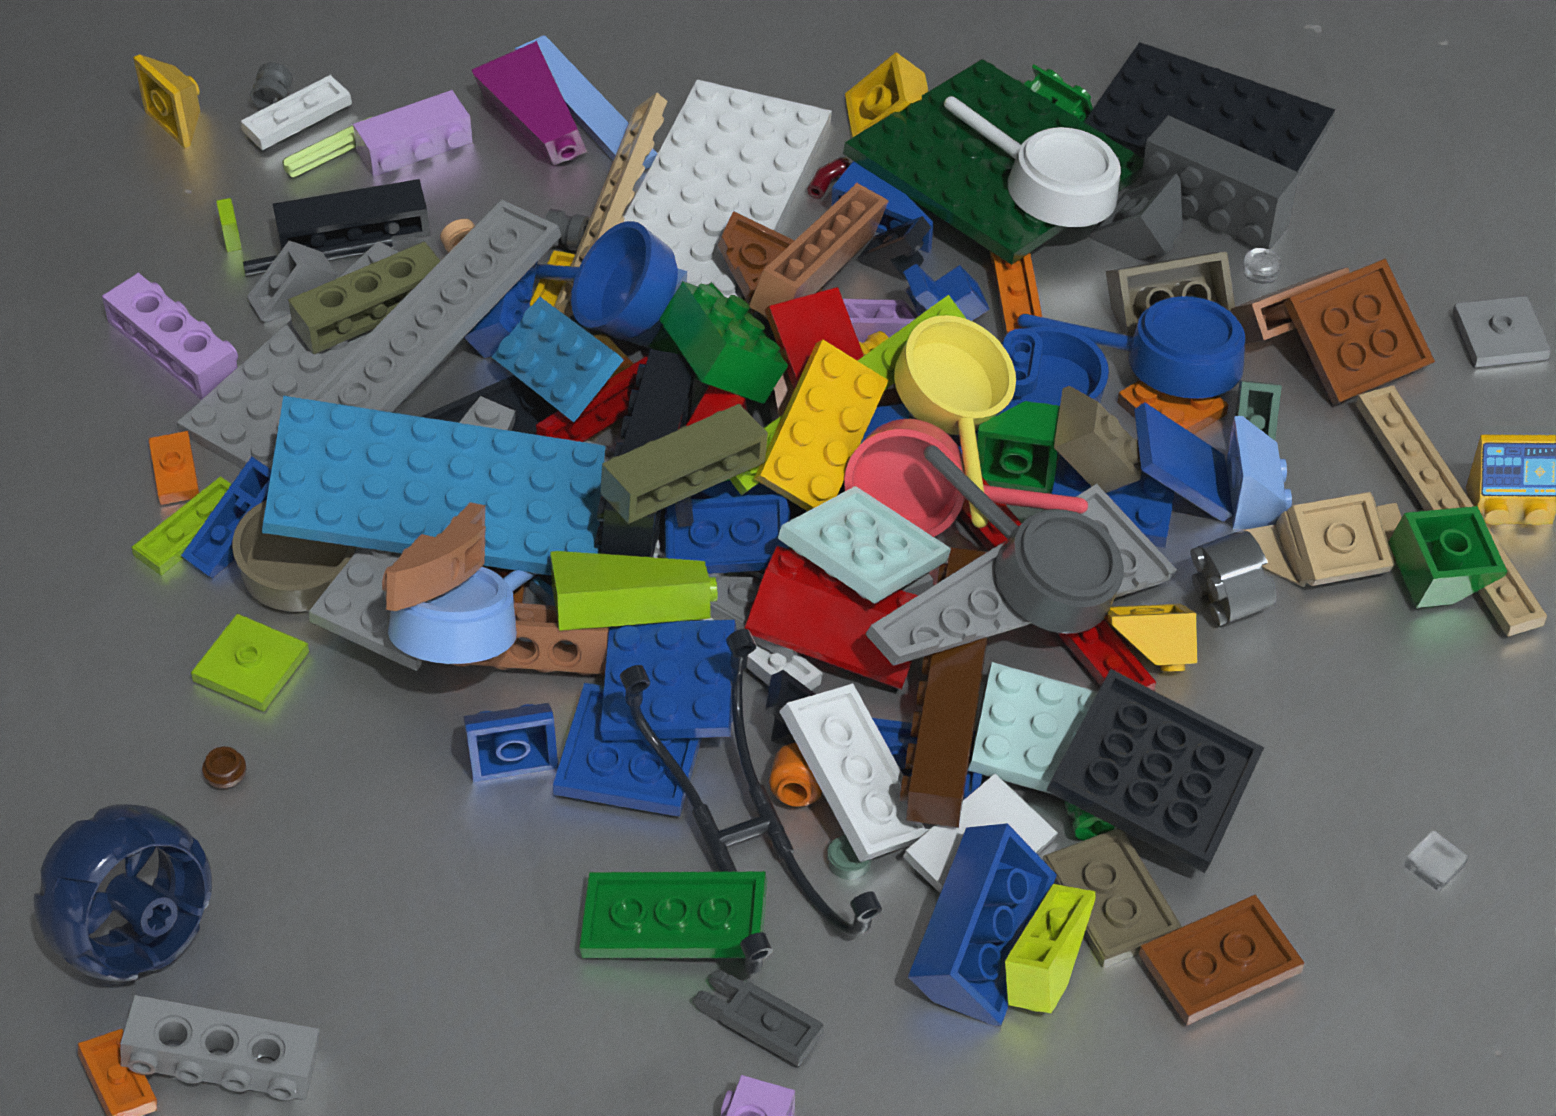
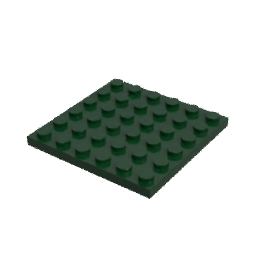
M983 59L923 94L922 100L917 103L910 104L908 108L901 112L890 114L845 142L843 150L845 156L905 193L909 198L1011 265L1067 227L1041 221L1026 213L1015 203L1008 190V179L1016 159L948 111L944 106L946 98L951 96L957 98L1020 145L1026 139L1042 130L1058 127L1082 130L1100 138L1112 149L1119 160L1121 173L1118 192L1142 177L1144 159L1137 156L1133 151L1116 143L1104 133L1092 128L1075 115L1068 113L1052 103L1048 98L1041 96L1019 80L1012 78Z

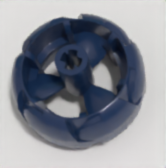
M131 804L111 805L99 809L94 817L89 820L73 823L52 845L40 870L41 891L34 894V910L39 928L48 945L70 965L93 978L116 982L133 981L138 979L139 972L156 971L169 965L192 943L200 930L199 922L204 909L210 902L212 893L211 868L198 840L191 836L186 827L171 817L147 806ZM157 848L159 859L158 873L151 886L136 875ZM125 858L126 873L114 877L108 884L105 892H96L105 876ZM112 911L128 921L122 927L118 926L110 930L109 934L95 938L89 937L106 921Z

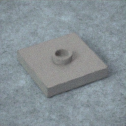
M1528 296L1455 303L1452 313L1474 367L1549 359L1551 348Z

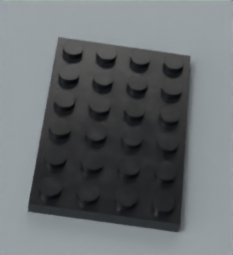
M1139 42L1084 123L1104 133L1108 138L1144 159L1146 140L1169 115L1298 172L1300 176L1332 124L1336 109Z

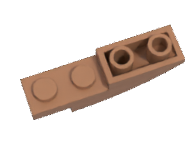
M470 502L458 516L452 518L451 523L442 533L437 534L436 537L421 534L409 548L404 549L402 555L392 566L387 567L383 575L382 590L387 592L386 610L398 611L440 596L463 583L484 565L486 505Z

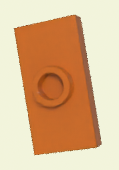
M188 431L149 438L160 505L191 500L200 493Z

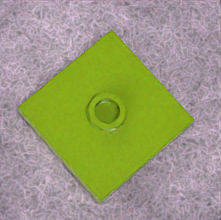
M236 614L192 670L193 682L264 712L309 653L308 643L245 616Z

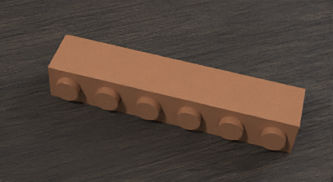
M856 183L763 270L749 307L761 313L768 320L765 309L768 306L816 293L874 237L889 200Z

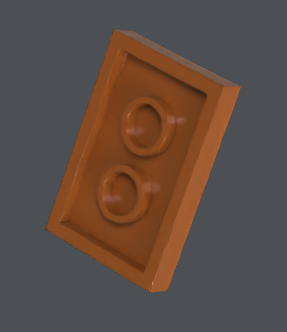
M1256 894L1141 945L1139 952L1140 958L1186 1026L1302 973L1305 964Z

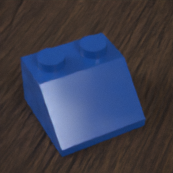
M549 703L526 704L518 708L482 711L477 714L463 716L473 782L558 769L554 716Z

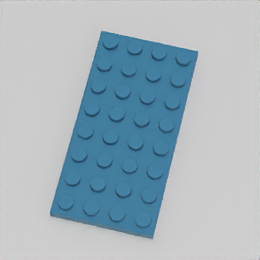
M283 396L262 533L402 553L421 534L436 537L437 534L442 533L451 523L452 518L458 516L471 502L486 505L485 561L483 566L551 575V551L598 554V549L594 548L597 530L600 526V522L597 521V512L600 498L602 497L601 473L602 463H604L605 445Z

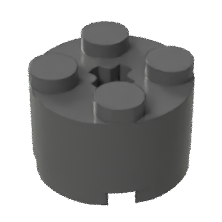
M1243 530L1234 532L1190 550L1193 564L1198 572L1191 577L1193 586L1200 598L1208 596L1211 602L1209 604L1210 613L1217 626L1228 624L1275 605L1276 589L1273 577L1265 579L1262 565L1268 562L1260 545L1250 532H1243Z

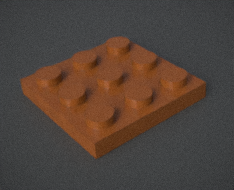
M1386 258L1299 293L1284 301L1333 406L1423 369L1435 362Z

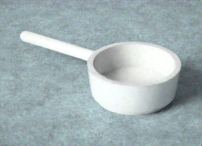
M951 96L945 99L944 106L948 111L1016 159L1009 175L1008 190L1015 203L1029 215L1058 226L1084 227L1105 220L1115 210L1121 167L1112 149L1100 138L1082 130L1058 127L1042 130L1026 139L1020 145L957 98Z

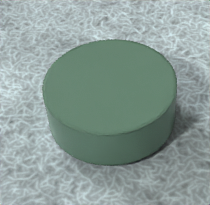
M841 835L830 843L827 862L833 874L842 879L851 880L860 878L868 872L871 866V859L860 862L846 835Z

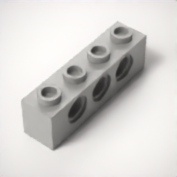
M134 995L120 1043L121 1066L128 1067L130 1070L143 1075L161 1073L176 1076L179 1080L187 1083L204 1081L221 1084L225 1088L237 1092L254 1090L269 1093L272 1097L280 1100H291L293 1098L306 1100L318 1052L320 1029ZM168 1040H179L182 1042V1044L174 1047L163 1043ZM216 1048H223L229 1052L223 1055H215L210 1051ZM267 1056L275 1059V1061L264 1064L256 1061V1059Z

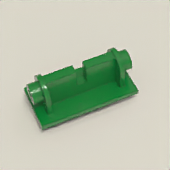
M1033 64L1032 69L1035 78L1033 81L1027 80L1024 85L1041 96L1048 98L1051 102L1053 100L1056 101L1055 104L1084 121L1085 113L1089 115L1093 110L1089 93L1078 85L1072 87L1066 84L1055 71L1051 69L1045 71Z

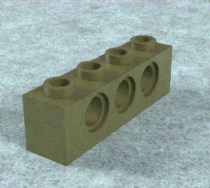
M424 241L307 292H303L288 299L292 325L313 355L372 330L440 262V259Z

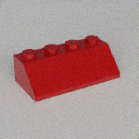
M777 546L765 570L744 629H748L752 636L902 690L913 660L893 666L867 637L866 633L872 624L918 595L899 589L874 604L870 600L861 597L855 590L837 578L828 575L824 569L806 557L797 554L793 550Z

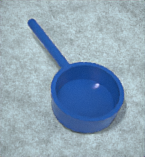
M626 221L606 231L587 252L580 267L538 264L535 279L574 282L571 306L573 315L578 323L615 339L624 340L643 334L659 320L674 295L678 279V268L675 255L666 243L642 224L635 221Z
M1189 296L1161 300L1142 313L1133 337L1030 314H1022L1017 319L1019 327L1024 329L1036 326L1063 327L1086 336L1096 345L1129 351L1128 361L1135 375L1148 386L1172 396L1182 398L1214 397L1234 388L1243 376L1245 354L1244 329L1229 310L1210 300Z
M1057 326L1026 328L1039 334L1043 341L1037 386L1028 395L1013 396L1010 403L997 415L1024 401L1060 406L1062 390L1067 386H1071L1101 403L1109 376L1107 359L1101 349L1086 336L1067 328ZM978 430L975 431L976 440L978 439Z

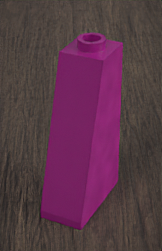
M537 41L472 69L483 97L553 166L587 152L578 128Z

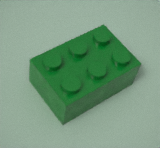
M682 281L659 320L701 382L764 404L788 367V364L779 353L780 347L767 337L763 331L765 329L764 325L749 312L750 307L748 303L735 295H730L729 298L719 295L717 291L706 284L700 283L698 286Z

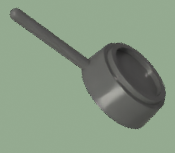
M930 445L925 448V458L1007 538L998 552L995 572L1003 596L1018 614L1040 628L1065 634L1087 631L1098 625L1106 617L1122 584L1124 565L1117 545L1102 526L1080 513L1060 509L1037 512L1018 526L938 447Z

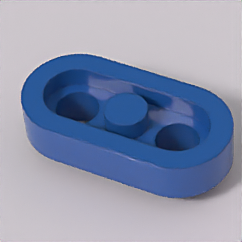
M1015 329L1005 336L1003 347L1009 354L1015 369L1016 387L1013 396H1025L1032 393L1037 386L1043 341L1039 334L1030 329Z

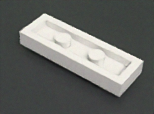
M329 75L241 120L242 132L261 150H264L351 105V94Z

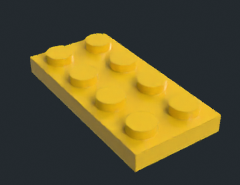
M825 340L816 343L768 446L765 463L760 464L754 479L806 511L836 497L843 484L847 464L854 451L859 447L889 380Z

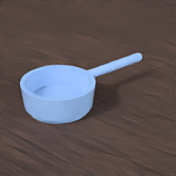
M481 567L463 583L440 596L412 607L391 611L388 625L389 639L402 652L412 657L435 663L466 664L496 657L507 651L516 640L517 630L513 591L537 575V573L514 570L502 578L494 571Z

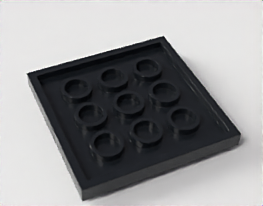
M1110 669L1046 791L1205 873L1213 860L1264 747Z

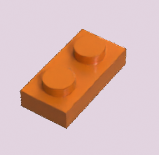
M123 1029L78 1043L77 1054L107 1116H143L157 1111V1099L146 1076L138 1074L128 1067L121 1066L120 1043L124 1033Z

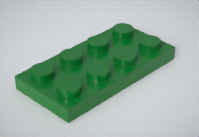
M766 871L589 872L579 948L582 958H746L740 946L741 941L754 933L763 932L768 882Z

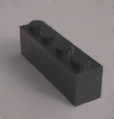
M420 179L273 203L281 251L288 241L309 248H318L388 234L391 235L392 242L430 236L427 206Z

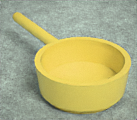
M943 315L931 317L922 321L913 329L896 362L894 370L896 389L905 407L917 420L931 423L947 434L960 436L965 475L984 492L975 431L979 429L980 424L995 417L1010 403L1016 387L1015 369L1003 345L982 326L957 316ZM969 502L973 525L977 528L985 527L988 519Z

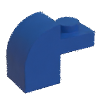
M917 264L904 271L909 283L906 292L911 299L917 316L923 314L947 295L951 297L966 319L970 321L975 320L990 310L978 283L960 265L936 281L929 277Z

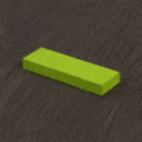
M221 476L134 544L131 547L134 557L159 575L165 574L183 559L182 553L229 489L231 483Z

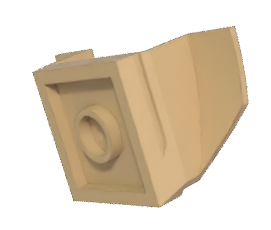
M1371 492L1293 505L1280 515L1276 524L1246 529L1244 532H1250L1260 545L1268 562L1262 565L1264 570L1305 587L1307 583L1315 586L1390 572L1396 560L1388 541L1402 517L1397 503L1376 506Z

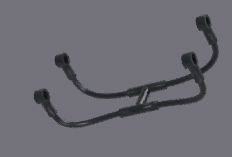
M748 629L734 631L726 638V643L731 652L730 665L733 669L732 713L736 744L741 765L750 787L748 793L759 817L720 831L708 805L702 803L694 786L654 733L641 711L640 705L643 701V691L651 683L644 666L634 665L625 669L620 674V679L626 690L625 701L629 706L633 720L688 797L693 807L692 814L718 871L738 872L727 846L767 832L778 858L784 860L797 885L822 916L847 935L860 936L867 932L871 927L872 919L882 911L875 892H865L851 900L850 905L855 914L853 924L848 923L836 914L815 891L793 856L794 849L764 785L759 783L747 745L742 700L743 670L747 667L748 655L756 649V643ZM764 932L754 933L743 939L740 943L746 957L744 958V965L749 975L757 974L762 969L764 958L773 951Z

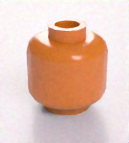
M797 743L785 745L775 754L769 776L770 791L784 804L793 807H804L815 803L822 796L823 792Z

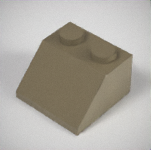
M1071 386L1063 388L1054 448L1091 486L1098 484L1105 493L1140 480L1141 463L1138 440L1133 439L1120 425L1118 419L1110 414L1098 401Z

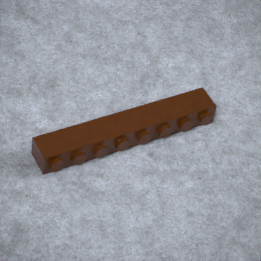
M951 547L948 564L944 563L939 566L937 584L987 552ZM988 637L933 653L923 658L922 675L928 676V681H919L916 706L923 707V711H914L911 737L918 738L917 744H908L905 769L912 770V775H903L900 792V802L908 803L906 821L959 828Z

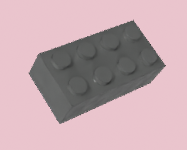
M1169 115L1146 140L1140 186L1177 173L1181 182L1182 214L1266 252L1270 251L1289 227L1299 177L1298 172Z

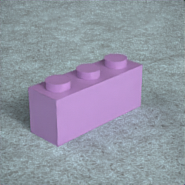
M453 90L353 124L356 151L373 177L473 143L470 115Z

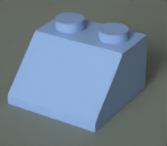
M1234 416L1226 459L1233 516H1231L1233 529H1252L1274 525L1280 515L1292 507L1291 490L1284 489V483L1287 478L1286 459H1280L1278 444L1275 440L1245 417Z

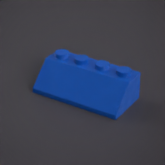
M1008 823L966 827L908 975V978L934 1003L993 1026L1002 1025L1009 1006L1005 960L1054 884L1057 876Z

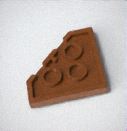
M733 211L717 246L750 305L763 270L791 245L794 240Z

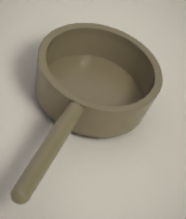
M265 500L244 515L233 535V554L243 583L256 600L268 607L290 612L308 611L356 553L357 547L262 533L267 502Z

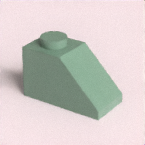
M1239 380L1235 416L1245 417L1275 440L1282 386L1273 383Z

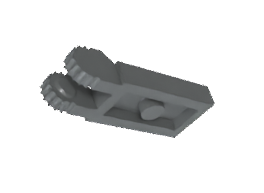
M718 969L710 976V984L720 994L722 993L731 999L730 1003L715 995H711L710 992L702 990L697 993L693 1000L697 1006L696 1008L707 1014L715 1021L721 1020V1023L798 1067L824 1032V1025L817 1019L747 980L743 982Z

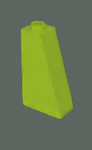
M566 551L550 552L552 592L559 631L711 619L710 602H717L718 600L716 577L708 576L705 561Z

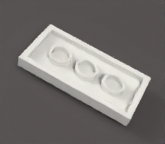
M854 684L788 702L779 711L860 862L913 845L932 828L928 823L906 821L908 803L900 802L903 774Z

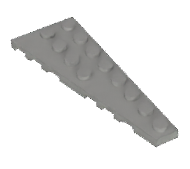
M480 396L459 423L512 431L515 423V411ZM360 547L309 610V622L417 671L422 664V660L402 652L389 639L388 625L391 611L386 610L387 592L382 590V579L387 567L392 566L402 553Z
M1098 484L1076 496L1085 499L1088 503V509L1082 515L1089 517L1102 526L1112 537L1121 553L1124 575L1116 597L1165 583L1173 577L1177 569ZM1005 542L872 624L866 633L867 637L894 666L1031 624V622L1023 618L1010 606L997 582L995 572L996 558Z

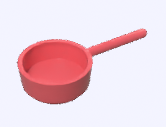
M916 419L894 420L872 431L854 451L845 471V491L855 486L935 537L945 531L955 521L966 498L925 458L924 450L930 445L938 447L965 474L963 456L955 441L939 427ZM983 485L984 493L994 503L1044 510H1068L1083 514L1088 509L1087 501L1079 497Z

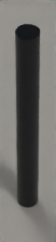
M388 234L312 249L323 252L327 260L330 261L365 254L378 241L393 248L391 235ZM278 255L243 261L245 276L265 273Z

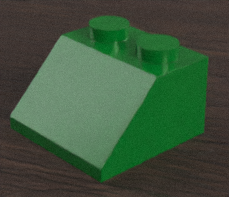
M1024 401L979 425L977 447L981 473L984 480L990 486L1052 494L1059 452L1054 448L1060 406Z
M1478 506L1404 513L1388 541L1416 608L1454 604L1503 578L1508 572Z

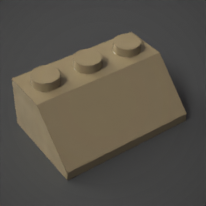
M1227 251L1211 252L1105 271L1111 309L1123 335L1133 337L1142 313L1150 306L1167 298L1180 296L1202 298L1213 301L1230 312V308L1235 307Z

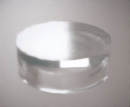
M1253 249L1245 255L1242 269L1243 274L1254 283L1269 284L1279 277L1282 262L1280 257L1269 249Z

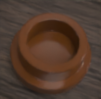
M227 746L218 747L210 751L202 767L207 783L217 788H228L238 784L244 778L247 770L244 757L235 749Z

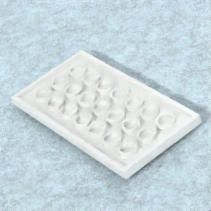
M696 80L627 210L624 222H638L666 243L675 255L677 268L687 271V283L698 286L700 283L707 285L712 282L723 296L729 298L730 295H735L745 301V297L717 244L733 211L776 232L779 231L831 123V110Z

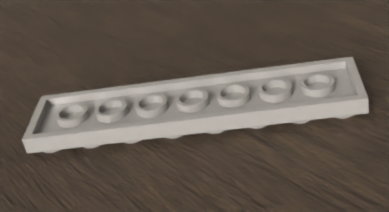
M501 199L305 399L392 412L562 236L559 226Z

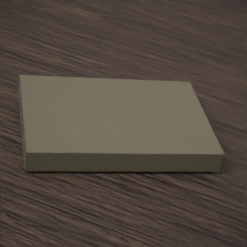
M1117 828L1043 856V861L1057 874L1054 884L1095 891L1096 899L1084 937L1102 968L1139 955L1141 945L1182 927L1123 830Z

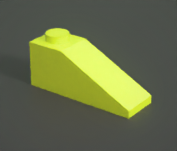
M1057 884L1051 886L1005 960L1008 1005L1035 1012L1050 1014L1053 1012L1068 986L1096 899L1095 891Z

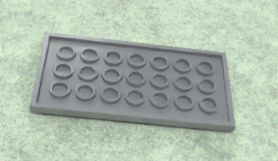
M378 241L339 277L396 254L398 251ZM291 319L177 422L179 432L188 431L189 438L241 469L244 468L251 456L272 469L283 396L305 399L372 330L313 355L294 329ZM463 338L403 401L464 345L467 340Z

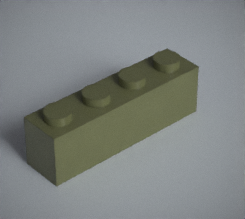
M737 404L602 463L601 495L630 524L765 463L768 432L740 404Z

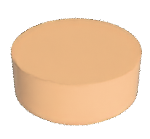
M455 220L442 230L440 240L448 253L475 227L471 220Z

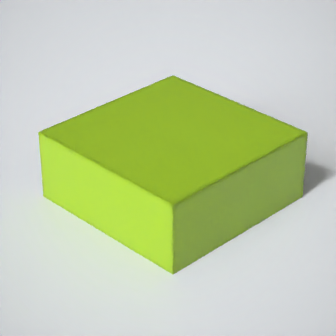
M231 198L216 200L227 252L242 250Z

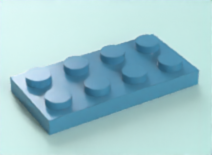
M541 297L525 311L521 321L501 341L499 348L492 356L493 359L573 422L576 421L624 360L612 349Z

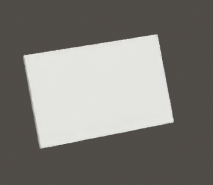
M995 773L963 800L959 828L942 825L933 826L905 851L903 858L941 893L966 827L1008 823L1037 854L1055 839L1058 832Z

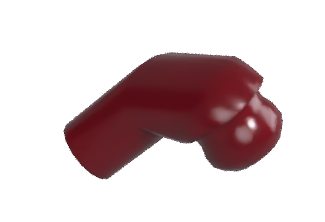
M838 157L820 167L807 188L808 194L815 199H821L832 180L836 177L840 178L850 166L849 159Z

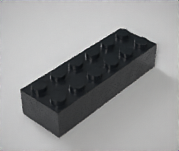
M650 349L647 363L639 364L635 387H639V390L632 389L628 405V413H632V416L625 415L623 418L620 439H624V443H616L613 457L621 456L650 441H655L678 431L687 425L691 417L695 371L684 355ZM601 497L597 521L604 524L603 527H598L594 548H597L601 554L654 557L665 515V508L628 524L604 497Z

